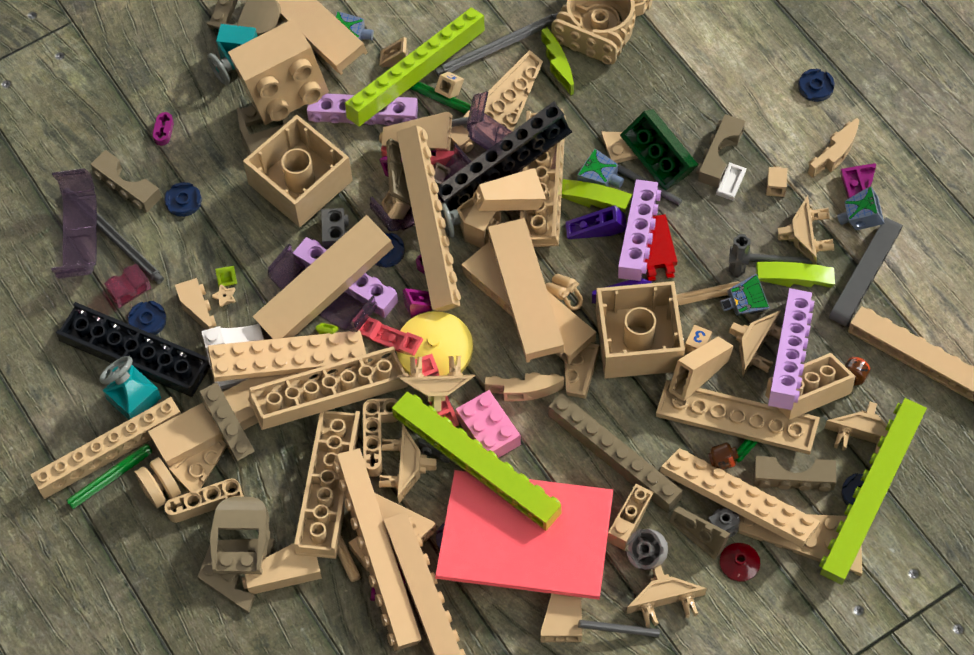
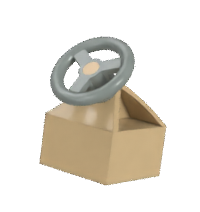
M473 197L452 211L448 210L445 202H441V213L446 223L445 230L447 235L453 238V226L460 224L464 240L479 248H482L490 241L488 227L500 224L501 211H478Z

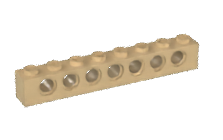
M172 397L30 475L43 498L46 499L152 440L148 433L149 430L180 415L181 412Z

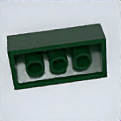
M654 109L643 111L620 134L621 138L666 191L686 178L699 165Z

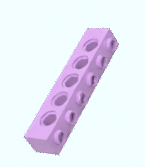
M323 95L318 102L308 105L307 114L309 121L354 124L346 118L345 102L354 95ZM398 97L381 110L383 112L379 111L364 124L390 126L417 119L418 100L417 98Z
M636 180L618 266V278L641 281L642 274H646L647 263L645 259H649L650 248L647 247L648 244H652L653 233L650 232L655 229L656 222L653 216H657L658 204H656V201H660L661 198L658 182Z
M306 237L293 252L294 262L306 269L316 260L314 257H320L327 249L322 247L318 241ZM366 273L343 292L384 319L398 303L395 289L390 286L386 287L379 279L370 277Z

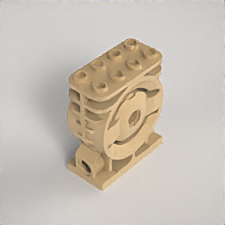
M567 0L566 5L562 6L561 11L552 22L551 33L560 45L562 44L573 51L586 54L590 58L598 59L605 64H614L617 56L622 51V47L626 45L632 35L636 16L643 15L646 9H650L652 0Z

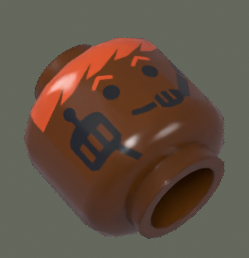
M849 358L844 365L855 375L853 386L862 385L870 373V366L863 358Z
M729 443L714 446L711 448V453H708L712 467L722 470L734 467L736 465L735 459L739 458L736 447L731 448Z

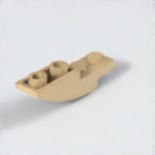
M858 118L852 122H847L841 131L833 133L830 137L829 147L818 158L814 157L810 161L808 174L812 178L825 168L830 172L834 171L846 158L856 137L859 125Z
M537 372L525 373V380H520L519 378L503 379L498 376L485 378V392L490 390L491 393L504 394V401L534 400L546 397L564 388V376L558 374L541 375Z

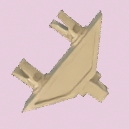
M807 195L792 219V224L787 225V227L778 228V239L794 242V246L806 258H809L813 264L817 265V252L834 251L833 239L816 241L812 227L814 220L830 219L829 208L812 210L809 206Z
M781 310L754 321L749 326H741L735 322L732 324L729 333L740 342L739 349L743 377L752 365L766 373L772 367L773 362L759 356L758 352L768 336L771 335L780 340L782 328L778 327L776 322Z
M448 356L449 373L438 376H424L422 374V357H417V364L415 363V357H410L411 375L397 378L427 396V402H432V407L437 412H441V401H445L446 396L476 376L473 374L463 375L461 373V356H456L455 363L454 357Z
M869 402L867 412L862 410V412L827 420L824 429L838 432L834 443L836 449L842 441V450H846L849 436L873 442L877 445L882 436H887L888 431L885 430L887 424L879 415L875 414L877 403ZM876 445L874 453L878 454L880 448Z
M403 424L402 437L400 439L382 438V451H399L400 453L399 474L397 476H379V488H397L399 503L419 480L421 474L437 469V460L427 458V455H421L420 449Z
M660 565L652 570L654 578H650L651 582L627 607L626 613L642 611L645 626L650 628L649 617L654 626L659 624L654 607L680 601L685 611V617H690L689 608L695 617L698 615V611L693 598L705 596L707 588L672 576L669 577V574L664 575Z

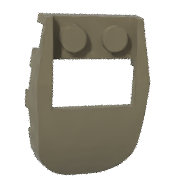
M218 0L210 21L206 23L208 27L214 30V28L220 29L221 24L234 25L229 24L238 0ZM246 0L236 26L256 28L257 36H260L276 27L281 13L280 4L276 0Z
M253 105L242 109L237 108L242 144L248 151V155L253 153L290 121L289 116L282 120L283 125L249 135L247 127L262 123L263 121Z
M230 497L220 502L216 507L210 535L213 574H262L261 564L262 560L266 559L270 531L269 512L260 499L255 497ZM219 530H259L257 552H218Z

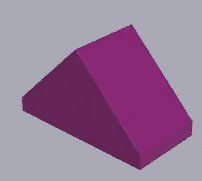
M407 288L402 290L404 304L411 318L432 311L429 291Z

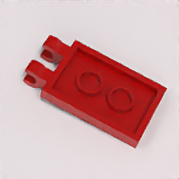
M666 214L653 216V219H656L655 229L650 232L653 233L652 244H648L647 247L650 248L649 259H645L648 281H656L655 276L657 274L655 269L665 268L667 279L674 278V266L677 265L678 261Z

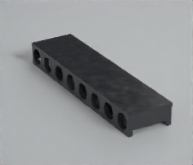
M553 101L438 186V197L441 202H445L449 211L457 209L467 200L471 199L479 184L518 173L572 133L564 118V113L557 106L556 102Z
M77 302L73 304L74 308L61 329L56 331L60 342L109 363H113L121 357L130 356L133 360L132 365L147 379L190 397L194 396L210 368L206 356Z

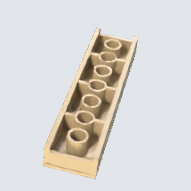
M276 0L281 7L280 18L284 22L294 18L311 48L340 75L343 74L342 70L359 56L368 53L364 43L318 0Z
M527 111L526 121L532 118L537 113H531V111ZM565 138L523 168V171L529 169L536 170L546 198L539 210H520V219L525 218L533 247L559 246Z
M366 215L253 315V318L272 339L294 337L393 249L394 246L391 240Z
M525 218L489 226L490 242L526 363H529L531 359L559 352L564 354L563 340Z
M487 242L462 264L463 275L512 316L492 245L490 242ZM548 292L564 344V354H560V352L555 354L570 365L580 352L590 343L596 341V331Z
M392 346L250 387L248 401L261 430L406 388L408 384L397 377L409 375L405 373L395 353V348ZM390 353L388 357L382 358L383 355ZM367 359H372L369 363L364 364V361ZM355 364L353 367L345 369L348 365ZM337 369L335 372L327 374L330 370ZM318 374L316 378L309 379L312 375ZM300 380L298 383L291 385L293 381ZM282 385L280 388L272 390L275 386ZM263 390L261 394L254 395L255 392Z
M296 373L248 378L223 392L243 430L258 423L248 401L249 388L292 376ZM300 380L293 381L291 385L298 383ZM277 385L272 390H276L282 385ZM263 390L255 392L254 395L261 394ZM203 403L148 431L168 468L188 456L190 458L219 443L218 441L221 439L225 441L217 424Z
M325 411L319 415L294 543L296 555L336 559L346 497L339 488L338 481L340 478L338 473L334 472L333 461L337 454L356 449L361 424L360 411H356V413Z

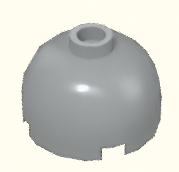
M639 529L632 533L628 539L629 551H627V556L636 568L644 570L654 569L662 565L667 558L668 544L664 536L658 531Z

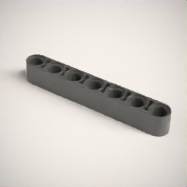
M887 217L884 218V224L880 225L829 316L830 320L845 327L848 326L903 227L902 224Z

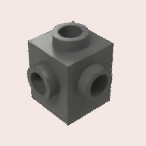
M719 508L708 518V522L729 532L730 538L738 532L740 518L736 512H732L728 508Z

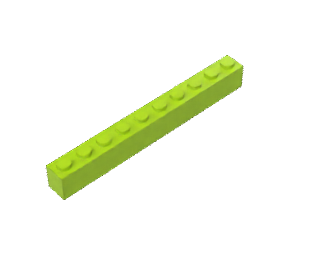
M472 7L346 101V118L360 127L484 32V15Z
M406 392L392 407L393 417L547 531L562 514L561 503L557 498L549 497L545 494L542 487L533 485L524 474H518L508 462L499 460L493 451H487L477 439L472 440L462 428H456L447 417H441L432 406H426L422 403L421 398L417 395Z
M904 398L902 404H897L893 412L896 414L894 420L890 419L885 428L888 434L886 437H881L877 445L880 450L878 454L873 453L869 461L872 467L870 471L865 470L861 481H864L861 488L857 486L853 494V498L856 500L853 505L849 503L844 513L847 515L845 522L840 521L836 529L839 535L837 539L832 538L827 548L831 551L828 557L823 556L819 567L822 568L820 575L843 585L923 418L926 407L907 398Z

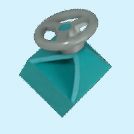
M227 24L220 25L216 43L221 60L212 53L208 54L207 58L211 69L222 84L228 85L230 83L227 72L235 69L228 52L258 37L256 28Z
M124 356L111 363L102 372L99 381L102 384H109L103 389L107 401L130 420L150 409L161 399L158 388L132 365V358Z

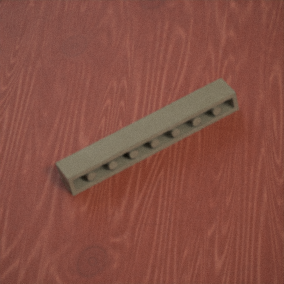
M561 393L549 405L548 416L632 485L638 484L654 492L651 500L664 511L669 513L681 500L682 490L564 394Z

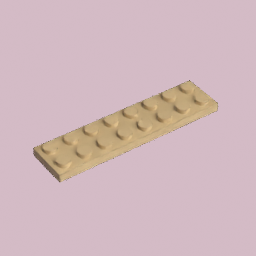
M360 330L208 345V355L214 382L302 373L366 354ZM350 364L346 368L353 367L355 364Z
M666 380L656 411V417L808 455L811 454L820 417L804 413L789 420L777 407L698 388L690 397L683 401L669 392L671 381Z
M680 448L661 466L660 473L800 547L805 545L818 529L821 522L811 515H807L795 507L778 500L776 497L761 491L757 487L751 486L740 478L734 477L720 468L712 467L705 460Z

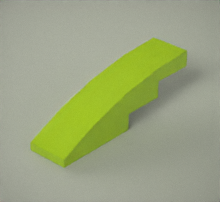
M546 27L541 30V41L546 46V57L550 60V72L566 91L573 95L574 81L571 68L557 39Z
M562 180L561 198L589 208L591 205L602 209L616 205L625 213L632 199V194L615 188L577 180Z
M796 262L756 263V274L759 281L786 287L796 284L810 288L814 284L830 288L835 285L834 268Z

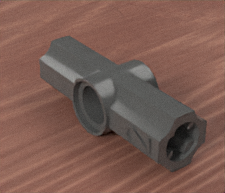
M739 234L734 238L733 246H730L729 272L735 277H740L741 274L745 273L746 265L749 264L750 239L746 234Z

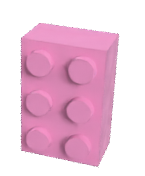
M490 390L456 408L457 420L468 434V437L472 440L477 439L483 445V448L487 451H493L498 458L521 445V435Z

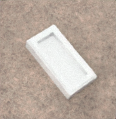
M729 162L716 195L733 201L747 168Z

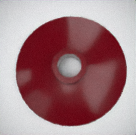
M733 543L722 551L720 568L731 580L738 582L748 581L758 573L760 557L757 551L750 545ZM742 557L744 558V561L739 562L737 558Z

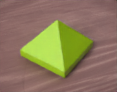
M234 266L215 269L218 287L220 285L229 286L237 284Z
M320 323L315 327V330L319 334H334L339 330V327Z

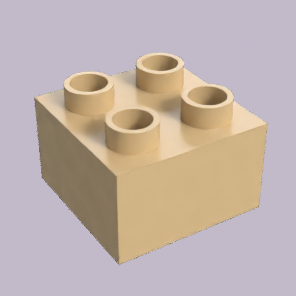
M294 18L228 52L245 91L264 125L273 121H281L290 112L306 104H314L323 95L329 93L313 50Z
M298 115L294 116L243 160L248 184L298 227L305 224L353 181L349 157Z
M675 282L597 288L596 317L604 378L674 372L677 361L684 357L685 354Z

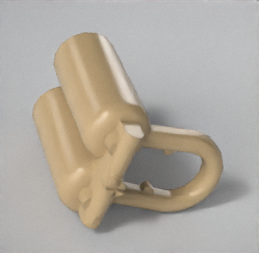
M556 274L552 278V283L545 284L547 291L555 298L564 300L567 308L576 311L582 306L583 298L577 289L579 283L575 279ZM573 292L578 297V304L575 307L571 306L570 300L567 298Z

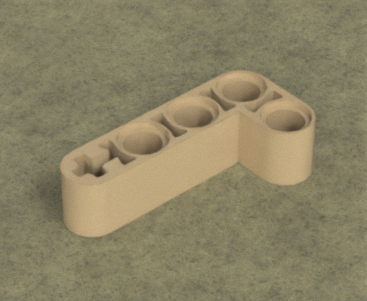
M393 398L370 399L363 404V459L370 477L379 476L383 469L382 423L398 421L393 417V412H388L398 402V400ZM372 409L377 410L375 413L368 412ZM371 427L377 428L375 431L368 430ZM371 445L377 446L375 449H369ZM371 459H375V464H374L373 467H371V466H372V460H371Z
M231 478L172 498L165 503L164 508L169 520L177 523L215 510L218 504L227 498L244 496L239 482ZM232 488L237 489L233 493H228V491ZM212 495H217V497H216L215 499H213V500H210V499H209L210 496H212ZM192 502H198L196 506H190Z

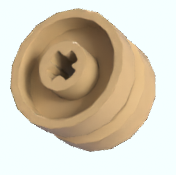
M159 457L150 462L149 467L153 475L145 467H141L134 472L141 489L157 509L166 503V498L162 491L171 499L181 494L177 483Z

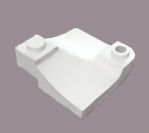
M260 324L238 328H221L219 326L202 331L207 355L208 345L264 340ZM248 378L217 381L221 390L231 388Z

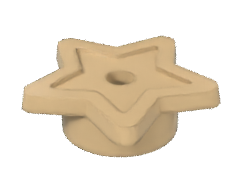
M220 285L219 291L213 294L212 298L219 301L220 307L235 303L233 294L236 289H227Z

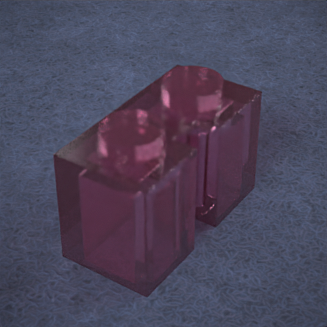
M137 264L125 268L121 276H112L104 283L107 292L119 308L151 289L148 278Z

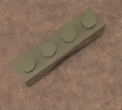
M727 114L724 115L722 120L718 121L716 126L717 133L716 135L712 134L709 142L711 146L709 149L706 148L703 155L704 162L699 163L696 171L699 174V182L716 188L719 187L726 171V163L721 160L718 153L727 146L738 145L744 132L746 121Z
M107 150L103 151L90 164L93 170L92 174L96 179L103 180L111 190L115 189L118 191L123 199H129L139 210L142 209L147 213L162 198L159 188L147 179L138 182H128L120 178L122 170L120 161Z
M216 382L199 391L198 395L206 410L217 424L235 463L252 455L255 450L219 384Z
M755 457L754 486L764 489L779 487L783 490L799 488L802 491L819 489L822 492H828L835 488L836 460L816 459L813 466L807 471L793 473L781 467L776 457Z

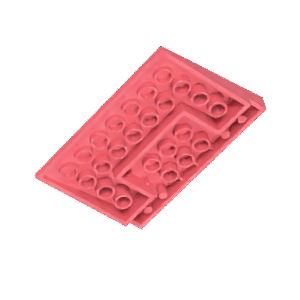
M454 471L435 579L600 600L613 489L529 479V482L533 485H539L544 489L545 494L549 497L557 498L561 503L562 514L546 531L467 471Z

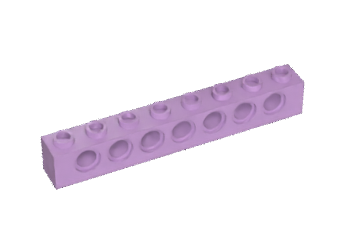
M789 288L768 406L792 410L793 403H798L800 391L796 389H800L802 378L798 377V375L802 376L804 364L800 363L805 361L806 351H803V349L806 350L808 338L805 337H808L810 332V326L807 324H811L813 314L809 312H813L815 302L811 300L812 292Z

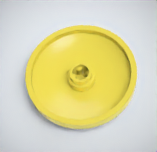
M431 311L419 314L411 318L400 330L404 333L409 332L423 338L415 356L396 351L404 371L411 375L410 357L417 359V357H423L432 353L439 370V375H447L449 373L448 356L454 357V363L456 356H461V373L466 369L472 358L473 341L468 327L459 318L449 313Z

